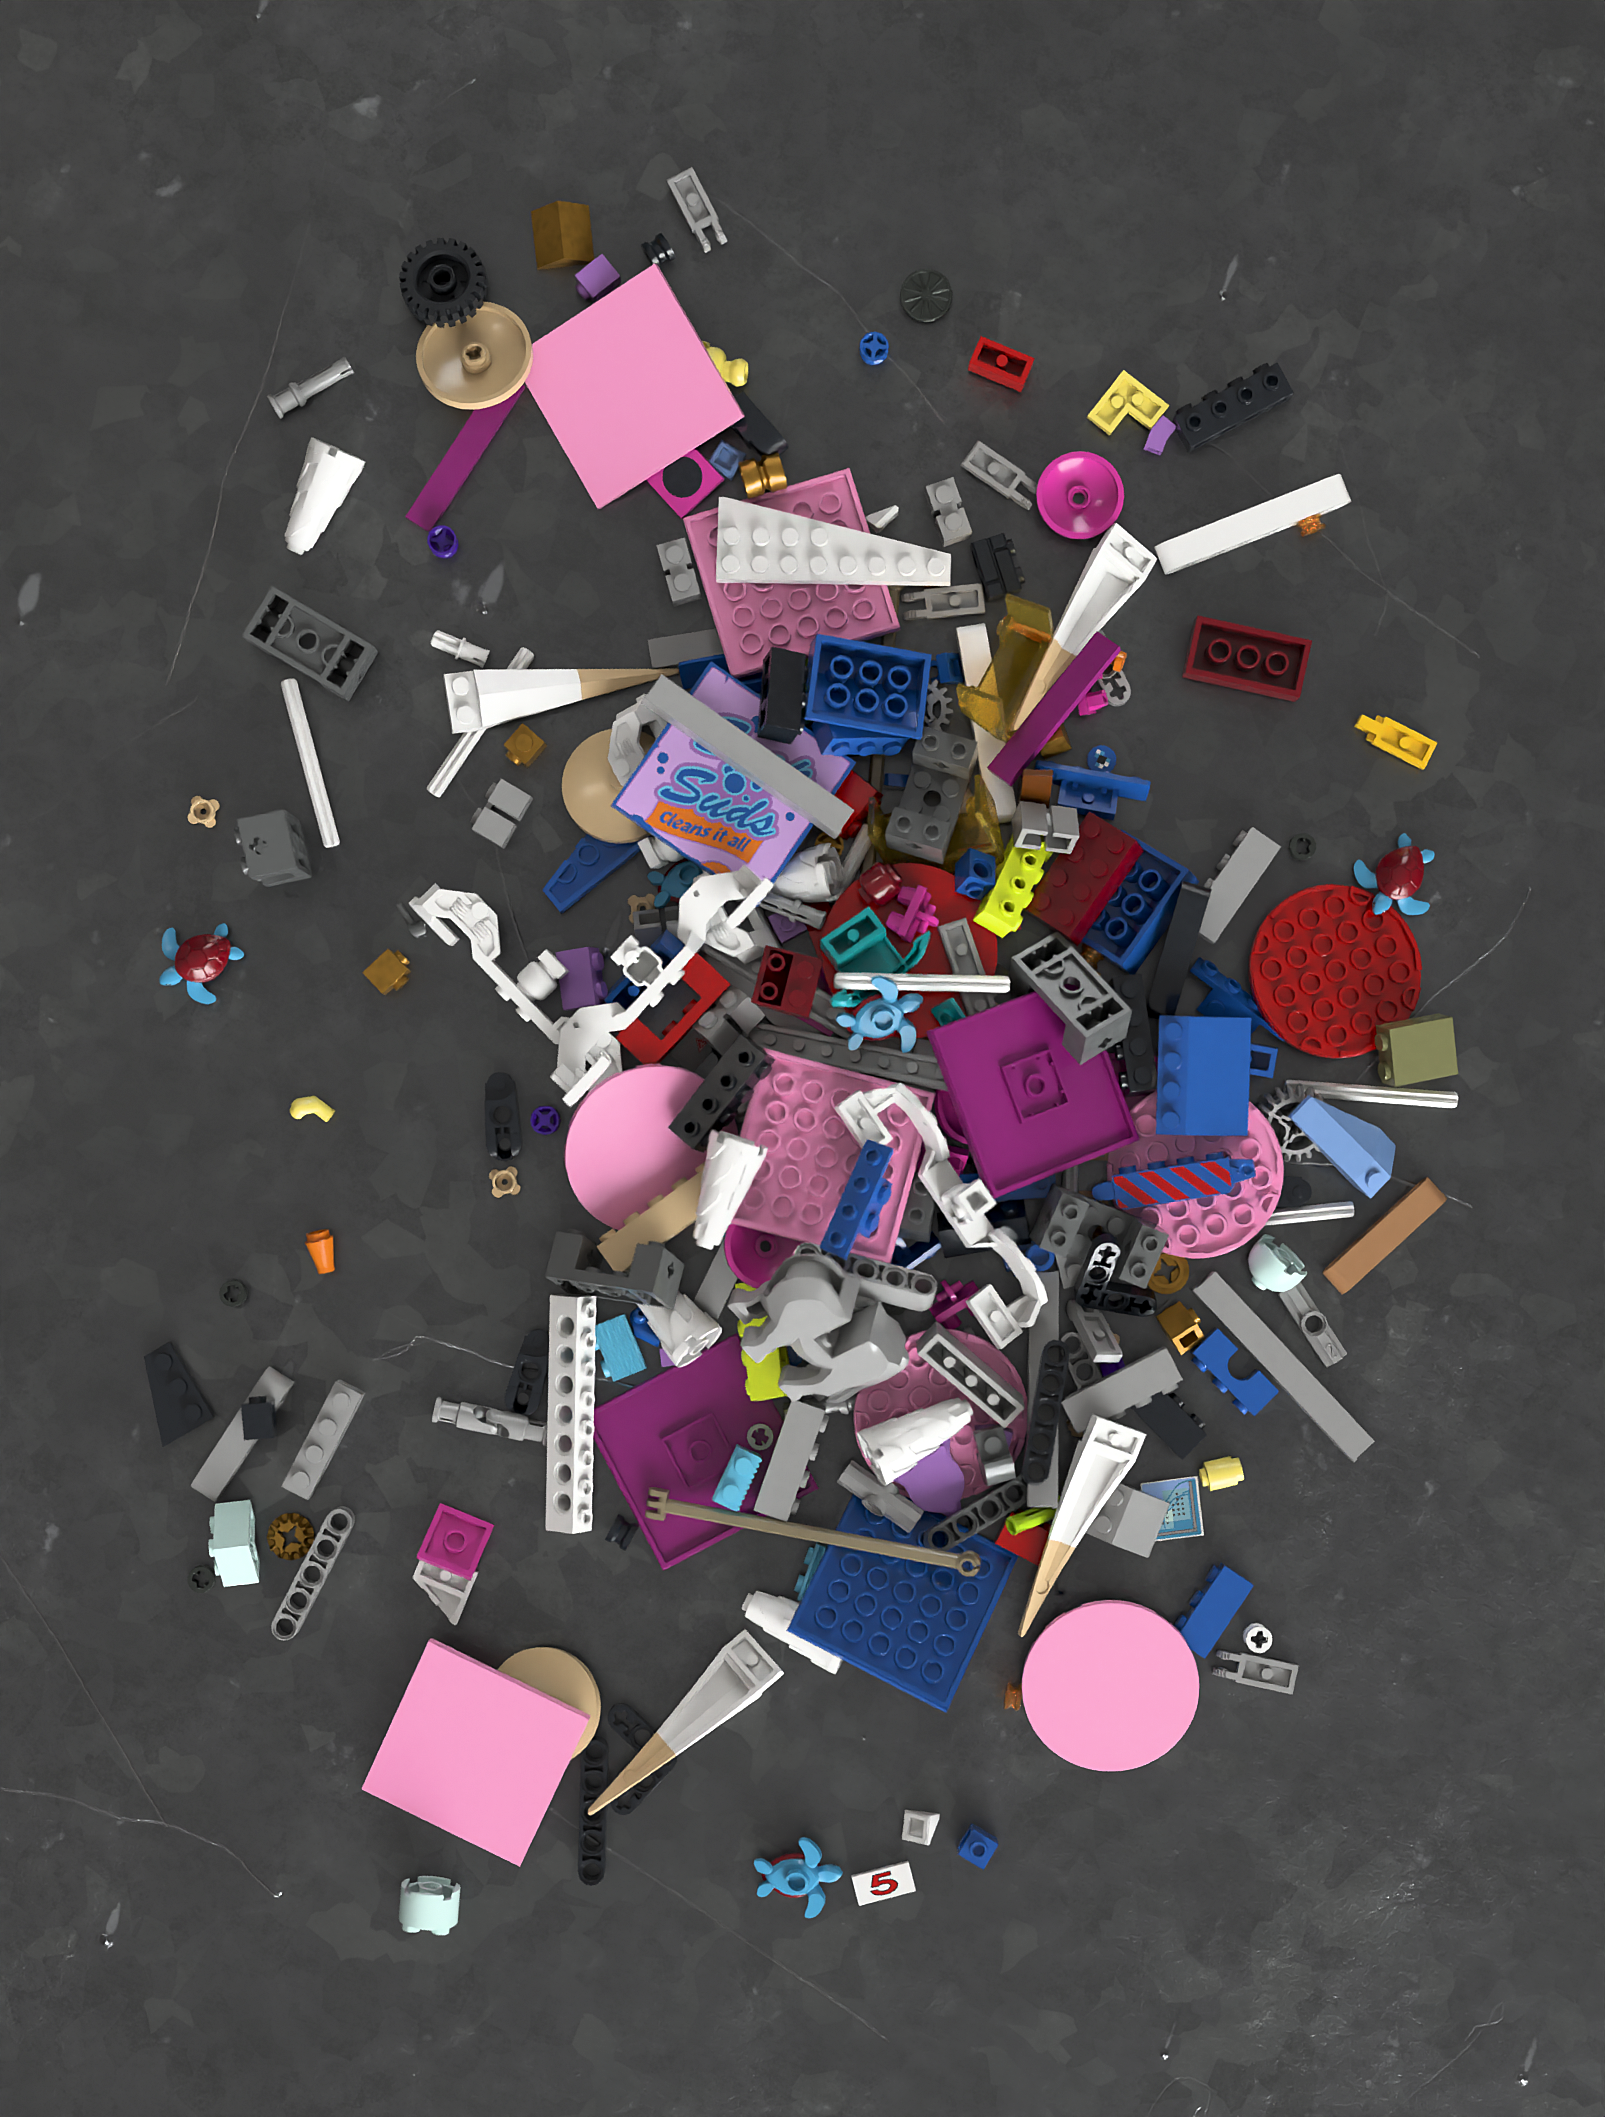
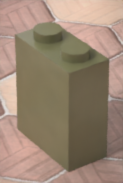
M1437 1013L1376 1025L1375 1046L1379 1052L1378 1074L1382 1083L1397 1087L1458 1074L1453 1017Z

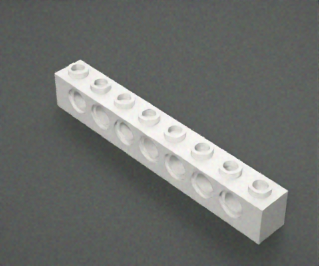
M550 1295L546 1530L570 1534L592 1531L595 1322L597 1312L596 1296Z

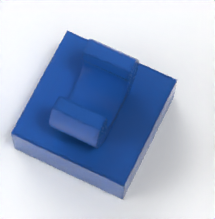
M945 652L937 654L936 660L931 661L930 667H938L939 673L937 677L930 678L931 682L935 679L940 684L955 685L964 682L960 654Z

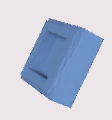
M721 439L709 462L722 476L732 481L739 469L738 462L744 461L746 454Z

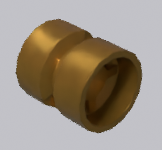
M778 452L771 455H762L760 461L752 458L738 462L748 499L764 495L766 489H769L771 492L787 489V482Z

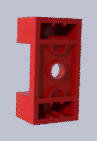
M697 952L681 968L685 974L680 979L701 999L698 1002L692 999L682 1010L685 1016L678 1023L673 1020L662 1031V1034L665 1036L662 1040L637 1017L626 1029L617 1031L619 1034L615 1038L643 1065L660 1064L693 1028L692 1025L709 1008H712L715 1005L714 1002L731 986Z

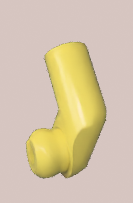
M308 1096L295 1099L291 1104L290 1114L295 1119H301L306 1114L315 1113L325 1122H328L335 1113V1110L318 1097Z

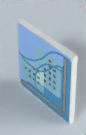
M1197 1476L1140 1483L1141 1491L1170 1503L1156 1541L1204 1535Z

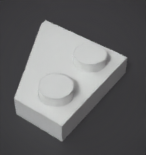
M419 1560L412 1578L427 1592L429 1598L436 1606L438 1605L447 1615L449 1621L457 1625L479 1571L475 1570L470 1581Z

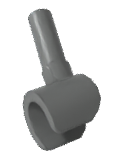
M402 903L396 905V908L407 923L409 932L415 939L428 935L423 919L414 923L413 918Z

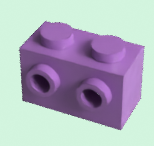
M583 947L555 952L556 958L569 970L562 979H559L563 1010L577 1011L582 1007L606 1004L604 1000L608 994V989L602 977L604 959L599 952V948Z

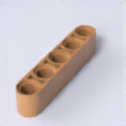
M1428 1176L1425 1177L1323 1270V1275L1341 1294L1346 1293L1444 1204L1447 1197Z

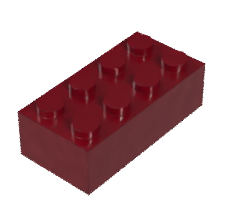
M1197 615L1192 626L1182 677L1296 702L1301 695L1312 640Z
M1089 811L1079 825V838L1071 854H1059L1034 890V896L1024 910L1033 919L1052 931H1059L1066 940L1078 947L1144 850L1135 839Z

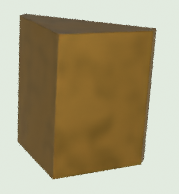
M555 201L531 211L537 270L588 265L594 260L589 205Z

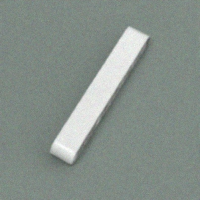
M1337 474L1165 541L1154 548L1165 575H1168L1350 503L1351 499L1341 474Z
M985 623L957 627L955 629L973 740L978 742L977 764L988 825L1012 822L1017 809L1013 785L1010 787L987 769L1006 743Z

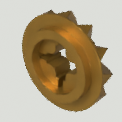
M1161 1252L1147 1284L1150 1289L1161 1294H1172L1179 1291L1186 1284L1189 1277V1264L1186 1258ZM1160 1259L1167 1266L1177 1265V1268L1170 1272V1283L1164 1275L1154 1276L1161 1269Z
M296 1513L280 1515L270 1524L267 1540L270 1550L278 1558L290 1561L303 1557L309 1552L314 1542L312 1525L305 1517ZM297 1526L294 1536L302 1543L292 1541L285 1548L286 1538L279 1531L289 1532Z

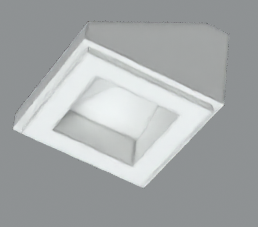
M894 505L870 514L866 517V521L876 533H880L898 516L899 508Z
M905 1810L902 1839L929 1845L940 1814Z

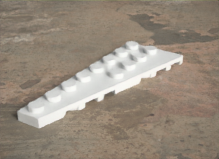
M719 497L716 560L717 583L950 586L951 554L727 497Z

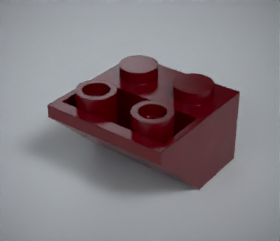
M766 945L751 1003L809 1020L822 971L823 959Z

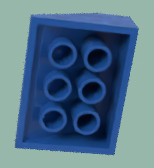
M816 634L810 644L807 664L805 719L921 740L932 654Z
M1121 829L1122 832L1135 839L1144 851L1080 943L1128 975H1133L1170 925L1183 881L1198 885L1199 881L1189 869Z
M1159 1016L1156 1134L1248 1136L1252 1018Z

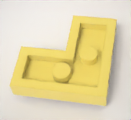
M1123 370L1087 418L1108 435H1111L1128 413L1151 431L1152 427L1169 408V405Z

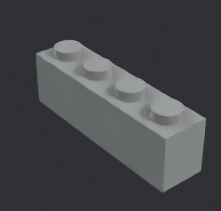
M1251 827L1247 832L1243 829L1232 843L1236 848L1231 856L1228 854L1223 856L1216 866L1220 871L1213 880L1209 877L1203 887L1212 890L1198 936L1210 944L1215 943L1281 848V846L1254 827Z
M937 1321L916 1341L918 1355L1003 1428H1006L1025 1409L1023 1395Z
M1163 1346L1062 1398L1061 1405L1074 1431L1077 1434L1080 1432L1085 1434L1092 1414L1115 1421L1126 1415L1125 1409L1135 1404L1136 1408H1140L1152 1401V1395L1160 1391L1165 1395L1179 1387L1177 1382L1183 1379L1167 1348Z
M342 1380L335 1381L281 1487L306 1500L313 1496L365 1395L364 1391Z
M801 1398L795 1402L791 1400L758 1494L754 1511L787 1522L789 1515H796L801 1500L795 1498L799 1487L805 1488L810 1471L805 1470L809 1459L815 1460L820 1445L815 1443L818 1431L824 1433L829 1416L824 1415L826 1411L825 1406Z

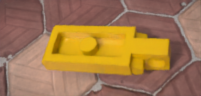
M1362 714L1354 726L1367 733L1365 739L1374 746L1422 770L1425 769L1437 745V742L1388 717L1383 718L1377 715L1375 720Z

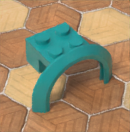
M867 907L820 940V949L837 972L906 974L925 954L930 939V932L928 931L914 940L913 948L902 959L886 937L885 927L871 908ZM844 988L830 998V1003L833 1007H854L867 997L881 992L879 990L850 989L852 993L847 994V990Z

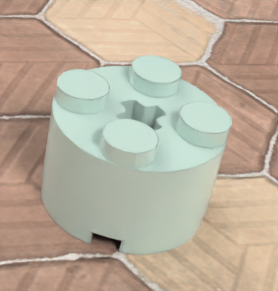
M418 1876V1881L410 1883V1878L405 1879L401 1883L399 1921L402 1923V1930L418 1932L421 1929L432 1930L431 1932L436 1935L448 1934L449 1929L458 1923L460 1885L456 1883L454 1887L451 1885L450 1879L438 1876Z

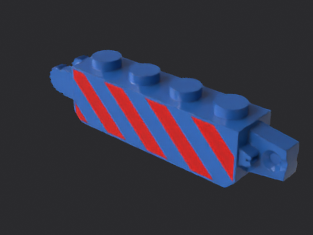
M1223 1152L1205 1154L1206 1160L1194 1161V1156L1178 1158L1176 1159L1177 1164L1165 1166V1161L1147 1163L1148 1169L1136 1170V1165L1118 1168L1119 1173L1112 1175L1111 1181L1096 1184L1093 1190H1091V1194L1098 1201L1116 1199L1117 1206L1123 1210L1229 1194L1237 1182L1255 1177L1256 1170L1253 1159H1232L1231 1156L1224 1157Z

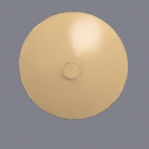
M483 302L481 309L476 308L477 314L471 318L467 315V322L461 324L460 320H457L454 327H449L448 323H445L444 328L437 327L436 323L433 326L427 325L417 345L416 363L423 384L436 399L455 408L482 409L494 406L508 399L523 385L533 363L532 342L522 320L515 313L501 305Z
M608 729L587 738L571 754L563 772L562 795L571 818L585 833L608 843H632L652 834L611 807V804L624 786L620 784L608 761L612 729ZM641 731L639 743L646 755L656 739Z
M530 1648L508 1658L498 1668V1671L591 1715L571 1759L576 1757L592 1740L600 1720V1694L591 1672L577 1657L558 1648Z

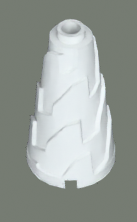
M311 437L296 485L298 490L289 514L290 520L284 535L286 537L285 541L288 543L287 549L303 555L304 550L309 551L310 548H313L321 532L325 531L334 512L342 505L352 484L363 470L366 463L364 460Z
M822 843L794 853L769 892L793 901L799 899L808 903L837 901L844 890V887L837 888V882L844 881L841 861L835 847L830 848L831 843ZM735 900L736 902H743V900Z
M715 1129L711 1130L708 1138L707 1157L702 1174L701 1193L693 1237L697 1239L695 1244L707 1249H713L714 1245L720 1244L728 1225L731 1224L739 1205L746 1196L768 1150L766 1146L761 1144L760 1147L754 1146L755 1142L724 1131L718 1133Z
M628 1269V1270H627L626 1272H624V1273L629 1274V1273H630V1269ZM679 1291L674 1309L637 1304L649 1320L647 1323L661 1341L662 1348L678 1368L688 1365L702 1355L700 1350L705 1346L709 1349L722 1333V1328L707 1312H702L686 1294L682 1295Z
M957 1397L939 1402L925 1409L919 1408L899 1418H890L867 1429H863L857 1433V1438L865 1458H869L872 1463L870 1467L883 1485H887L916 1466L919 1460L938 1449L941 1443L958 1433L964 1425L971 1421L970 1416L974 1413L966 1399L961 1401Z
M756 1591L754 1595L748 1593L742 1606V1610L746 1611V1618L763 1627L765 1632L789 1644V1648L810 1658L812 1663L836 1674L843 1661L842 1659L786 1631L799 1602L783 1596L775 1597Z

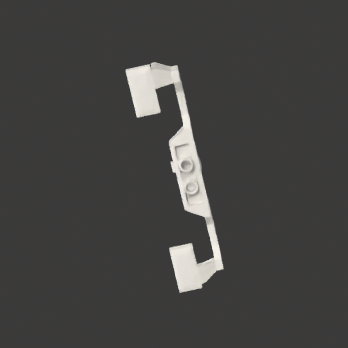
M645 694L636 698V704L618 713L616 721L613 722L608 761L622 786L627 783L645 757V753L639 743L642 726L649 725L657 739L667 725L663 718L641 703ZM647 837L638 842L650 869H659L667 865L668 860L677 862L685 858L656 837ZM702 870L704 873L695 877L693 879V884L699 879V877L708 876L710 874ZM723 905L706 923L705 943L733 957H737L744 964H748L763 956L766 945L783 949L762 907L755 906L747 915L755 930L752 932L745 931L739 927L732 929L725 923L729 916Z
M745 864L738 871L699 877L680 898L678 938L685 943V946L664 969L661 967L662 959L649 947L644 946L640 948L638 946L640 942L632 934L625 940L610 958L618 965L622 964L624 966V975L635 985H645L647 988L627 1010L618 1002L582 1007L560 1029L557 1069L551 1074L550 1078L567 1092L562 1099L569 1106L573 1105L609 1066L611 1059L603 1053L585 1073L586 1054L606 1032L626 1029L648 1004L654 1007L664 997L665 994L661 990L669 982L674 986L685 974L681 968L705 943L706 923L726 901L745 898L725 921L734 929L771 890L774 884L765 877L761 880Z
M435 883L421 897L415 896L409 902L413 910L445 943L453 946L460 938L439 917L451 918L471 939L472 957L498 984L495 990L506 1001L511 998L518 1005L515 1010L526 1022L531 1019L554 1044H559L560 1029L570 1018L560 1017L554 1023L534 1003L535 1000H544L557 987L556 980L562 979L569 972L549 950H545L538 957L539 963L530 962L518 974L517 979L519 982L516 984L495 962V958L501 953L498 916L477 894L440 889ZM606 1032L586 1054V1060L591 1065L603 1053L611 1059L607 1069L587 1089L588 1092L604 1079L617 1072H623L620 1042L610 1032Z
M902 1083L892 1084L885 1089H875L863 1093L861 1090L855 1091L834 1108L860 1147L863 1148L867 1139L882 1145H886L893 1139L877 1114L891 1104H897L906 1112L924 1141L926 1152L918 1176L966 1248L992 1247L1005 1259L1019 1280L1023 1295L1007 1306L991 1284H986L965 1301L997 1349L1004 1348L1023 1332L1021 1327H1031L1035 1323L1041 1306L1048 1301L1044 1285L1035 1272L1034 1264L1023 1255L1015 1242L1000 1229L992 1227L984 1213L996 1204L980 1179L974 1180L969 1184H964L947 1160L950 1154L946 1139L937 1127V1120L925 1109L916 1095Z

